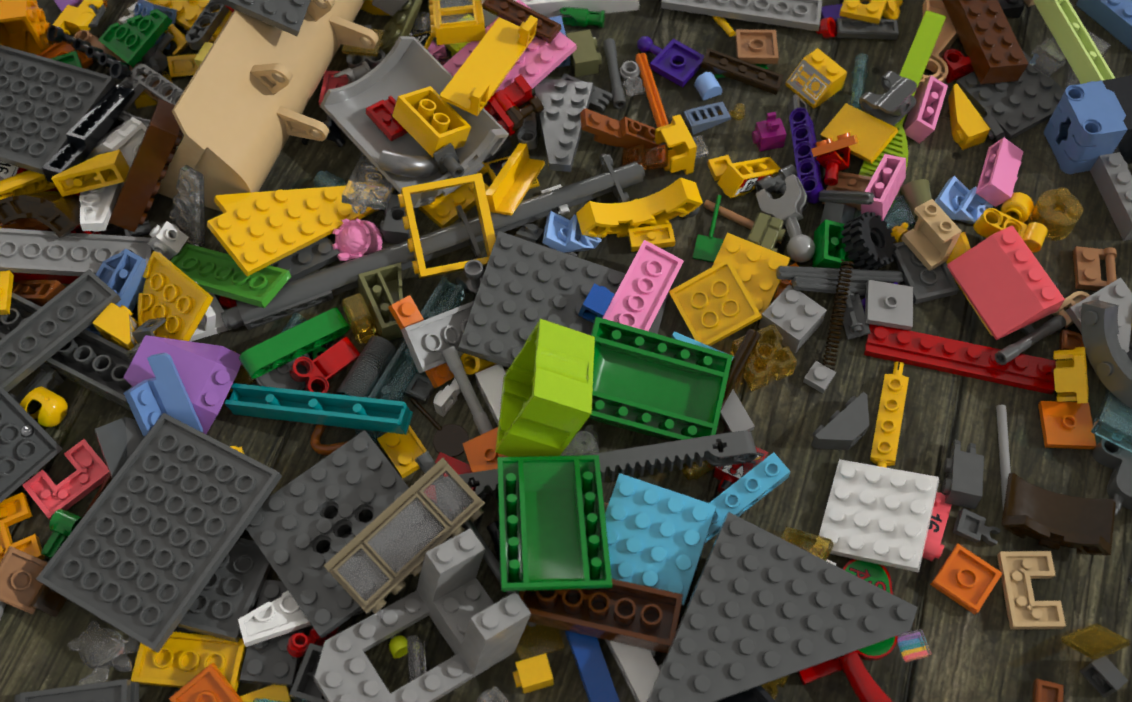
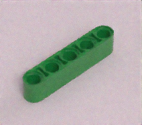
M332 308L247 349L239 356V361L250 377L255 379L341 337L350 329V325L338 308Z

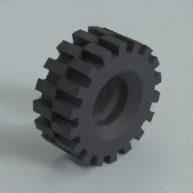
M866 212L846 222L841 233L844 236L842 243L846 245L844 250L849 253L848 258L850 261L854 260V265L856 267L860 266L862 270H877L893 262V258L896 257L894 251L897 250V245L893 244L896 240L890 234L892 233L891 228L888 229L886 221H881V216H875L873 212Z

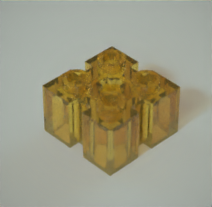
M775 324L757 331L761 334V337L744 367L743 377L751 391L768 385L771 377H775L776 381L794 373L797 360L788 346L782 348L783 337ZM745 336L732 342L730 355L735 356Z

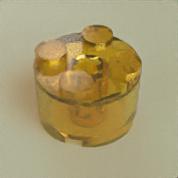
M1061 187L1042 193L1035 203L1029 218V224L1033 222L1041 223L1048 230L1047 237L1055 241L1062 240L1070 235L1081 218L1084 208L1067 188Z

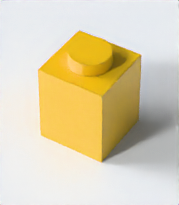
M546 653L515 662L517 671L512 673L516 688L522 686L523 694L554 685Z

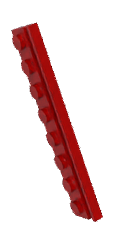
M869 324L870 334H867L864 351L866 356L902 362L913 366L1051 395L1055 391L1054 369L1056 368V361L1020 353L1018 357L1007 364L1000 365L995 360V354L1001 349L910 330Z

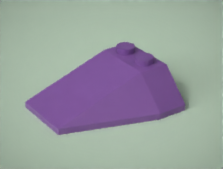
M145 335L123 379L134 387L146 379L154 378L155 375L147 358L160 353L169 354L198 416L203 433L207 434L238 374L241 365L239 361L240 354L219 345Z

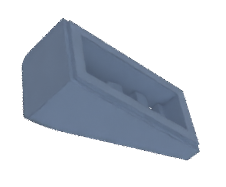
M723 101L684 111V118L692 135L731 119ZM717 110H721L723 115L719 116Z

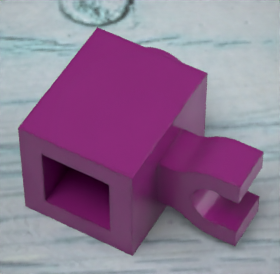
M776 112L767 113L765 121L756 122L755 131L752 132V140L754 144H757L759 152L784 147L787 134L781 118H776Z

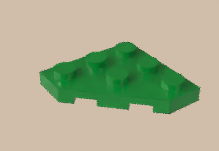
M155 9L150 11V15L143 17L140 14L129 18L127 23L122 25L119 23L110 25L98 41L134 68L173 21L163 12Z

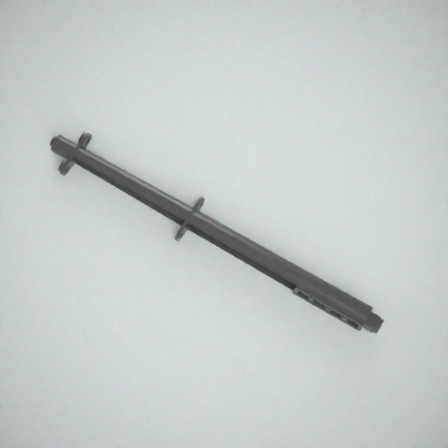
M600 154L599 158L604 173L523 200L513 215L490 212L495 236L499 231L504 233L546 217L550 211L559 212L557 207L567 204L570 208L612 191L618 203L629 202L630 198L627 192H623L622 189L643 182V177L645 176L644 168L641 164L632 162L613 169L611 155ZM457 205L456 211L460 219L459 223L419 236L424 261H429L469 245L475 258H482L477 242L484 240L479 216L467 220L461 205ZM404 241L287 282L265 308L236 300L237 306L224 310L225 312L221 313L223 322L227 330L236 329L244 325L250 330L333 300L335 295L358 287V274L400 262L401 271L412 267V261H415L414 252H409L408 243Z

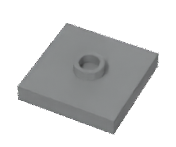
M868 280L866 283L865 323L911 330L913 327V287Z

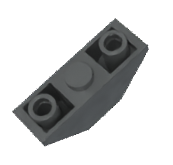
M865 392L858 397L855 395L851 397L845 404L846 408L842 412L837 410L829 418L830 422L825 427L820 425L812 434L814 439L811 444L814 449L849 450L865 435L869 427L868 397Z

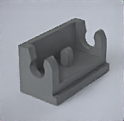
M43 363L39 366L41 372L17 397L13 394H10V396L20 405L24 397L35 388L42 386L55 392L64 380L56 370ZM35 400L30 401L27 413H35L41 406V403Z

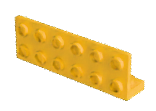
M530 15L526 22L521 23L520 27L502 18H498L441 92L440 99L478 116L535 38L538 18Z

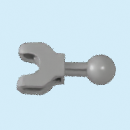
M792 174L785 178L786 191L780 198L773 199L772 195L765 191V189L758 191L756 197L763 212L770 215V217L784 221L783 227H786L790 237L786 248L790 259L798 263H804L813 257L815 243L809 236L802 234L798 220L803 218L802 208L806 203L807 195L800 179Z

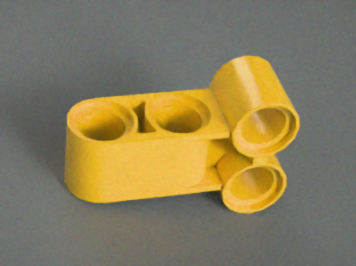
M994 208L986 209L974 223V230L984 238H988L1013 225L1032 253L1041 250L1048 232L1046 226L1041 223L1033 222L1026 225Z

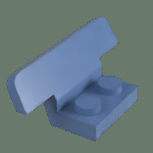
M167 353L149 356L147 360L155 377L146 379L124 392L142 435L146 436L163 413L203 433L201 423L172 357Z

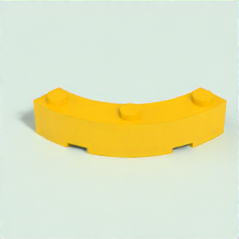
M680 177L661 191L641 199L623 203H597L589 201L576 213L582 235L605 238L607 234H616L617 237L628 236V229L669 224L670 219L678 215L679 217L686 216L702 205L703 202L696 182Z

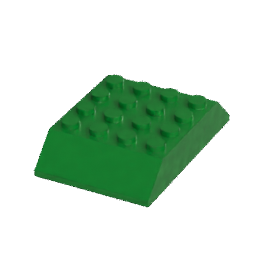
M595 317L591 336L595 337L592 414L588 419L670 442L716 435L733 355Z
M599 455L497 457L501 591L612 588Z

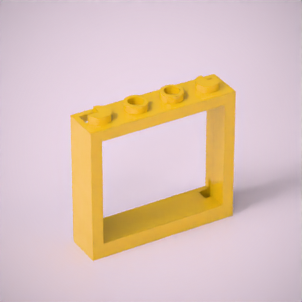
M482 173L401 188V194L398 195L400 208L404 207L406 216L402 217L404 229L409 230L410 233L407 243L409 252H414L415 261H412L414 274L419 275V279L463 271L468 261L426 269L411 194L472 183L487 257L473 260H478L483 266H487L496 237Z

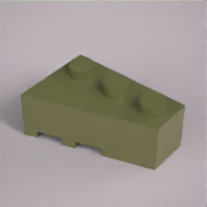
M401 262L358 274V290L378 336L388 341L404 337L388 308L390 305L403 299Z

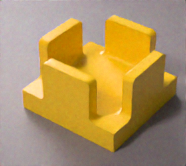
M679 114L672 117L671 124L656 128L655 142L656 144L665 142L668 148L672 147L671 150L659 153V159L665 171L674 173L683 170L685 175L694 172L697 146Z
M1085 347L1054 351V359H1065L1057 360L1056 368L1054 369L1055 391L1058 392L1057 402L1077 401V403H1088L1089 388Z

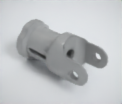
M364 61L362 65L353 69L347 68L336 73L333 77L346 74L348 85L363 77L371 69L368 63Z

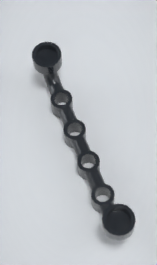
M51 25L47 29L46 37L49 41L54 43L64 41L73 45L76 51L86 53L88 58L98 60L100 65L110 67L111 77L123 80L132 75L129 64L118 61L115 56L104 53L103 49L92 46L88 41L65 34L61 27Z

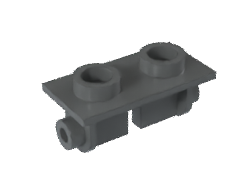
M850 290L843 291L849 294L842 295L848 298L843 300L847 304H837L846 306L844 309H839L846 311L840 314L844 315L842 319L844 320L843 324L848 340L870 334L869 326L865 323V313L859 293L854 295Z

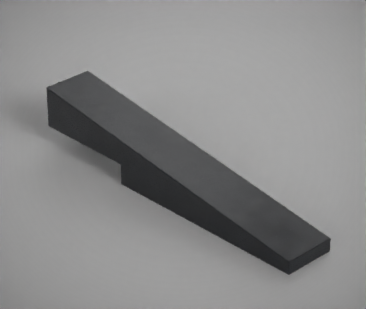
M115 84L66 134L68 142L42 167L48 182L54 183L51 179L52 176L87 159L134 96V89Z

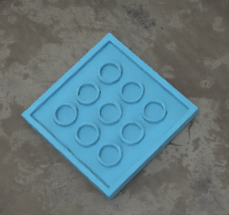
M619 473L605 512L612 579L683 594L681 605L684 606L717 506Z

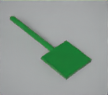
M717 195L709 236L697 235L693 259L714 263L724 239L713 237L721 195Z

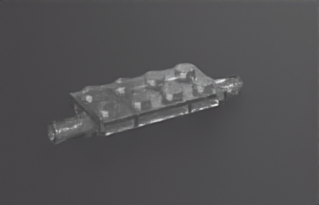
M361 153L342 193V203L352 205V210L355 213H358L359 209H361L360 214L365 213L367 207L376 210H386L395 187Z

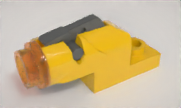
M83 0L79 7L67 5L53 25L61 27L64 33L70 36L71 34L75 35L81 30L89 32L92 27L98 25L106 11L108 0Z

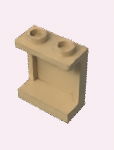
M933 199L915 208L914 213L918 216L915 227L904 233L901 238L929 271L947 262L962 232Z

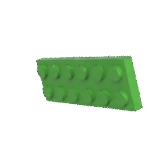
M188 243L171 260L175 266L194 282H197L206 292L265 308L291 278L289 270L271 265L247 277L229 254Z

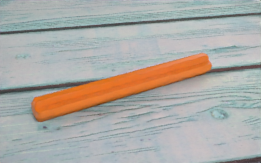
M638 53L635 60L640 69V76L656 126L658 128L668 125L669 123L645 53Z

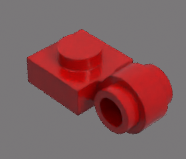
M314 627L310 630L309 636L303 633L293 634L289 638L287 651L293 657H302L306 654L310 643L321 647L324 646L326 640L336 635L338 627L324 638L318 635Z

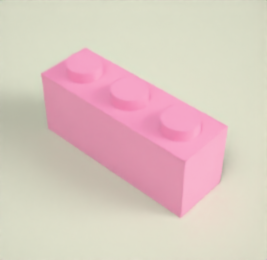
M929 76L917 88L914 95L916 105L909 111L904 125L906 136L920 144L935 131L948 85L933 76Z
M1004 137L990 146L976 194L994 207L1010 199L1018 179L1017 174L1022 164L1023 151Z
M884 154L864 191L874 194V202L871 205L861 204V215L866 212H873L875 216H881V221L884 220L906 178V158Z

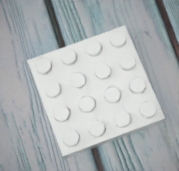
M839 459L819 532L816 550L919 573L939 477Z

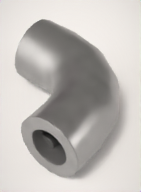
M389 149L383 150L378 163L379 168L383 171L418 178L435 175L439 168L435 158H432L430 154L408 155Z

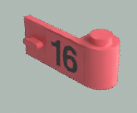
M941 492L936 493L922 558L931 562L934 558L939 559L943 552L944 545L941 544L952 507V504L945 503V495Z

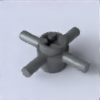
M167 32L156 45L146 52L140 64H145L157 73H161L168 65V56L162 53V51L173 40L174 36Z

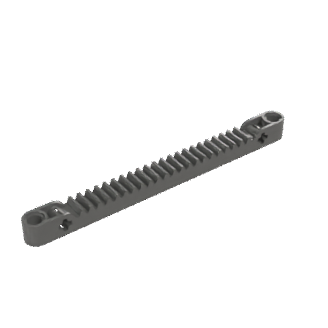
M747 430L589 454L599 455L602 482L605 481L606 476H609L611 481H614L615 474L619 475V473L624 475L628 473L630 477L634 478L635 471H638L640 476L644 475V470H648L650 475H653L654 468L663 473L664 467H667L672 472L673 465L682 470L685 463L691 469L693 462H696L698 467H701L704 460L715 467L750 462L758 456L752 432ZM498 469L459 475L470 488L476 487L474 492L482 501L485 500L488 494H491L493 499H497ZM449 476L444 477L445 483L461 507H468L472 501ZM435 486L437 507L445 510L450 509Z

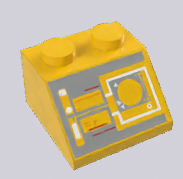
M817 48L802 59L785 85L815 109L843 89L847 71Z
M110 303L92 322L104 339L128 351L137 345L132 333L139 328V325L131 317L133 313L123 305L119 307L114 303Z

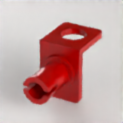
M849 147L816 156V160L825 168L824 183L826 185H837L838 171L849 168Z

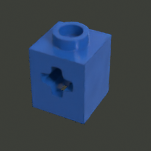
M594 283L578 315L594 323L595 317L603 318L615 294L606 287Z

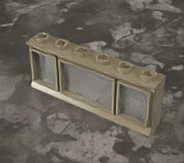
M442 458L332 557L324 567L367 615L371 611L376 614L386 604L384 599L391 592L396 595L407 585L404 580L411 573L415 577L421 572L425 553L446 542L450 537L453 538L463 533L465 529L462 526L469 519L474 522L484 513L481 508L485 505V502Z

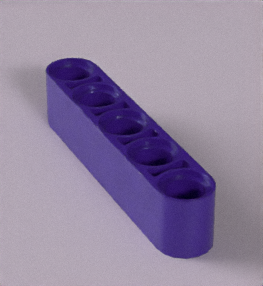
M800 107L794 109L789 116L797 177L800 179L806 192V201L815 204L820 202L818 199L820 196L819 192L824 190L820 163L816 160V156L813 157L811 151L812 148L817 147L815 129L807 110Z

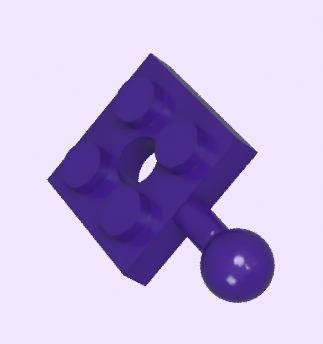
M648 36L641 37L637 42V47L641 52L646 53L650 51L656 55L650 63L651 70L681 87H684L701 68L704 55L675 39H672L664 49L654 45L652 39ZM678 61H680V62H682L683 64L676 65V64H674L673 62H678Z

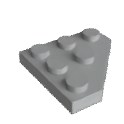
M1121 277L1065 310L1081 332L1082 303L1099 300L1119 305V334L1117 336L1121 348L1126 353L1129 352L1132 324V292Z

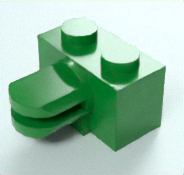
M825 219L814 231L815 253L813 255L812 267L840 268L841 259L850 261L848 258L849 253L844 250L846 245L842 243L844 236L841 233L844 230L843 226L845 224Z

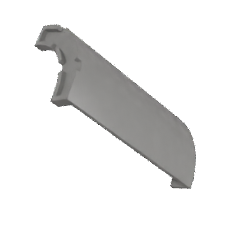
M399 36L387 56L374 69L348 85L328 89L325 93L320 107L400 194L402 187L453 178L449 171L442 174L439 169L435 175L428 177L401 176L383 171L378 165L379 157L385 149L417 156L429 153L409 133L391 142L366 115V108L381 100H387L389 96H392L397 101L400 95L429 86L440 95L453 78L414 36ZM448 103L471 126L465 146L455 149L460 161L459 164L464 168L462 176L476 174L484 167L482 162L489 154L494 156L509 133L484 108L478 116H475ZM460 186L411 194L413 208L435 202L434 197L440 194L446 196Z

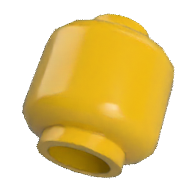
M1015 192L1010 199L1002 204L1000 211L1024 223L1031 215L1034 204L1027 194Z

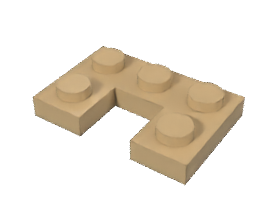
M1000 551L997 554L999 570L1003 573L1001 581L1010 630L1063 629L1066 627L1061 601H1035L1031 579H1053L1056 576L1051 551Z

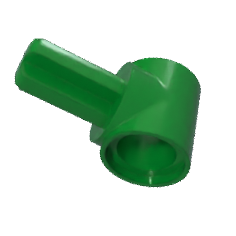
M58 509L52 515L49 522V528L53 533L41 553L48 558H52L82 517L66 510Z

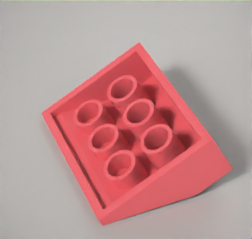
M1013 225L989 236L947 264V268L996 340L1057 312L1065 300Z

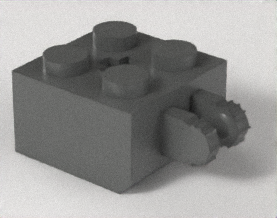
M312 643L308 646L289 694L296 702H327L314 682L323 650L321 646Z

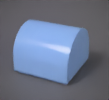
M705 72L695 80L694 86L703 100L722 94V88L713 73Z

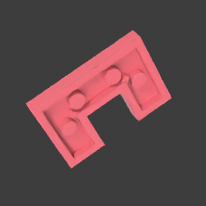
M85 439L64 453L76 468V471L58 485L53 482L44 470H41L22 485L49 520L58 509L67 511L104 482L109 473L107 465Z

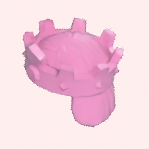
M346 218L342 220L343 224L338 229L333 230L332 234L335 235V243L332 246L334 250L338 249L340 252L338 254L340 261L356 259L379 251L382 248L383 242L380 230L370 221L358 218L356 220H348Z

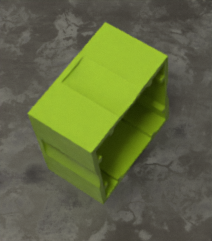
M543 319L538 321L522 350L503 377L495 453L508 457L560 456L592 414L594 336Z

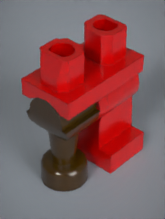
M520 74L514 79L513 83L496 92L484 106V109L493 118L495 117L498 120L497 122L511 136L523 126L524 119L532 112L540 113L544 110V107L536 95L532 97L531 86ZM528 101V103H529L528 105H526V106H524V107H522V108H520V109L518 108L519 106H521L522 104H524V103H526V102Z

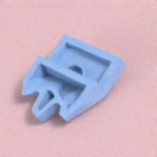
M955 176L947 181L935 200L950 219L974 224L986 209L993 207V205L976 194V186L969 190Z
M552 211L547 216L542 243L551 249L563 253L595 249L602 241L599 237L582 235L575 214L570 220Z

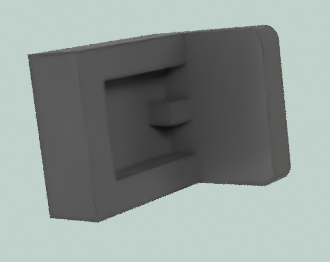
M524 224L518 230L515 237L539 244L543 239L545 229L538 228L535 224Z

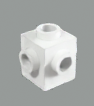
M166 221L161 226L157 224L149 233L151 239L147 244L154 251L161 253L170 260L179 253L189 237L181 232L176 225Z

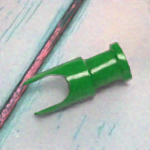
M570 7L560 9L562 15L572 16V18L563 17L562 21H566L563 22V25L580 27L592 25L604 28V10L596 12L585 8Z

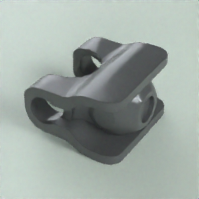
M887 71L881 77V84L887 92L881 95L866 92L859 98L861 108L868 114L895 126L916 105V98L912 94L917 90V84L893 71Z

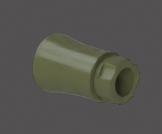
M926 179L911 181L899 190L915 224L918 220V216L914 213L915 208L932 199L930 182Z

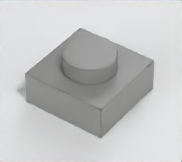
M815 361L804 377L803 382L824 393L835 377L836 372Z

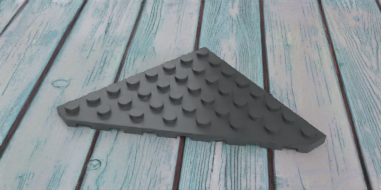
M728 512L647 702H716L759 685L907 633L911 630L918 607Z

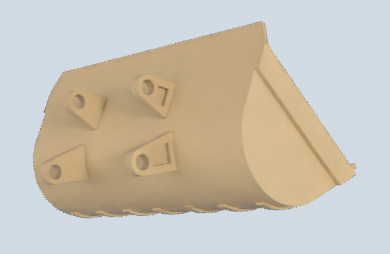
M311 0L298 36L238 10H234L172 110L184 137L174 154L172 162L168 166L164 179L161 180L158 193L175 200L181 197L202 206L221 211L214 202L216 195L259 192L290 135L324 141L329 134L328 127L318 120L302 115L341 44L365 49L375 48L379 40L378 35L369 28L353 23L365 0Z

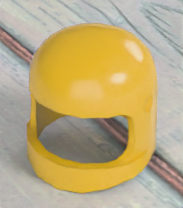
M42 386L29 392L20 403V406L26 412L30 401L35 400L41 403V408L29 415L33 419H38L39 424L44 427L57 426L64 420L68 412V404L65 399Z

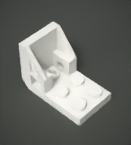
M134 117L130 118L106 134L86 160L99 154L120 150L127 164L131 167L139 148L138 145L141 144L147 127Z

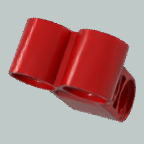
M345 337L313 361L307 357L297 358L290 368V376L296 382L305 381L304 391L314 392L311 384L317 383L322 388L320 393H326L329 389L328 380L354 362L361 353L349 338ZM296 366H305L307 374H300Z

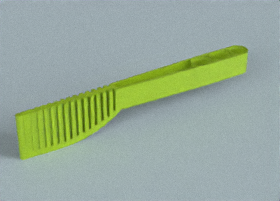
M928 10L924 14L900 72L901 77L914 81L917 84V88L946 19V16ZM906 115L895 125L898 133L872 164L864 160L858 175L873 177L884 154L906 158L907 169L908 143L903 128ZM895 197V199H894V201H893V203H892V205H891V207H890V209H889V212H891V210H892V207H893V205H894V202H895V200H896V197Z

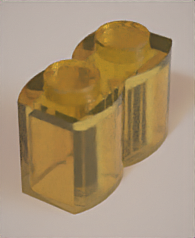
M358 293L343 299L342 307L356 341L360 344L367 343L371 336H377L374 320L364 297Z

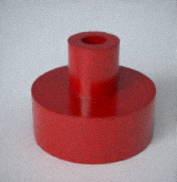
M832 17L822 19L819 30L816 33L822 34L825 39L835 37L837 33L835 20Z

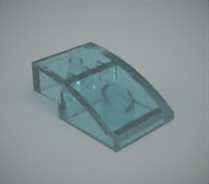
M1107 390L1093 421L1094 425L1091 432L1132 453V409Z

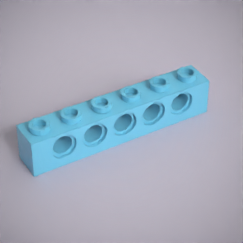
M774 452L710 502V504L716 505L717 508L705 543L719 533L728 512L739 517L789 478L790 470Z

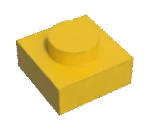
M729 155L708 160V167L714 181H718L727 166L732 164Z

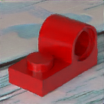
M956 49L945 51L942 59L948 66V74L945 79L947 83L974 71L969 56L965 57Z

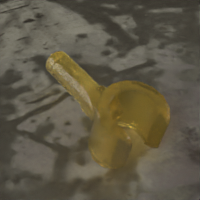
M741 103L736 104L734 110L728 111L730 116H733L736 120H742L746 112L745 105Z

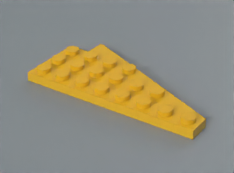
M380 183L216 195L214 202L223 214L208 220L207 227L248 277L332 234L334 229H338L343 224L342 220L346 218L348 220L362 219L384 208L386 203L390 202L391 196Z

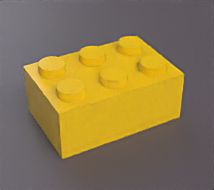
M431 86L400 95L397 98L392 116L432 158L435 152L449 143L453 145L454 149L465 146L471 126L446 101L440 99V95Z

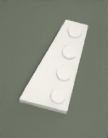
M123 182L80 193V225L82 231L99 232L106 230Z
M289 591L282 593V596L273 602H267L238 619L245 647L312 625Z

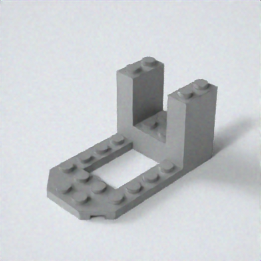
M471 528L425 553L416 591L325 641L314 682L327 702H435L515 652L531 612L516 592L495 604L476 578L485 548ZM430 616L455 656L390 694L364 652L423 618Z

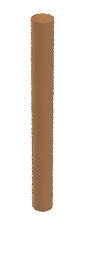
M706 200L703 207L714 212L716 203ZM719 206V215L750 230L752 229L754 221Z

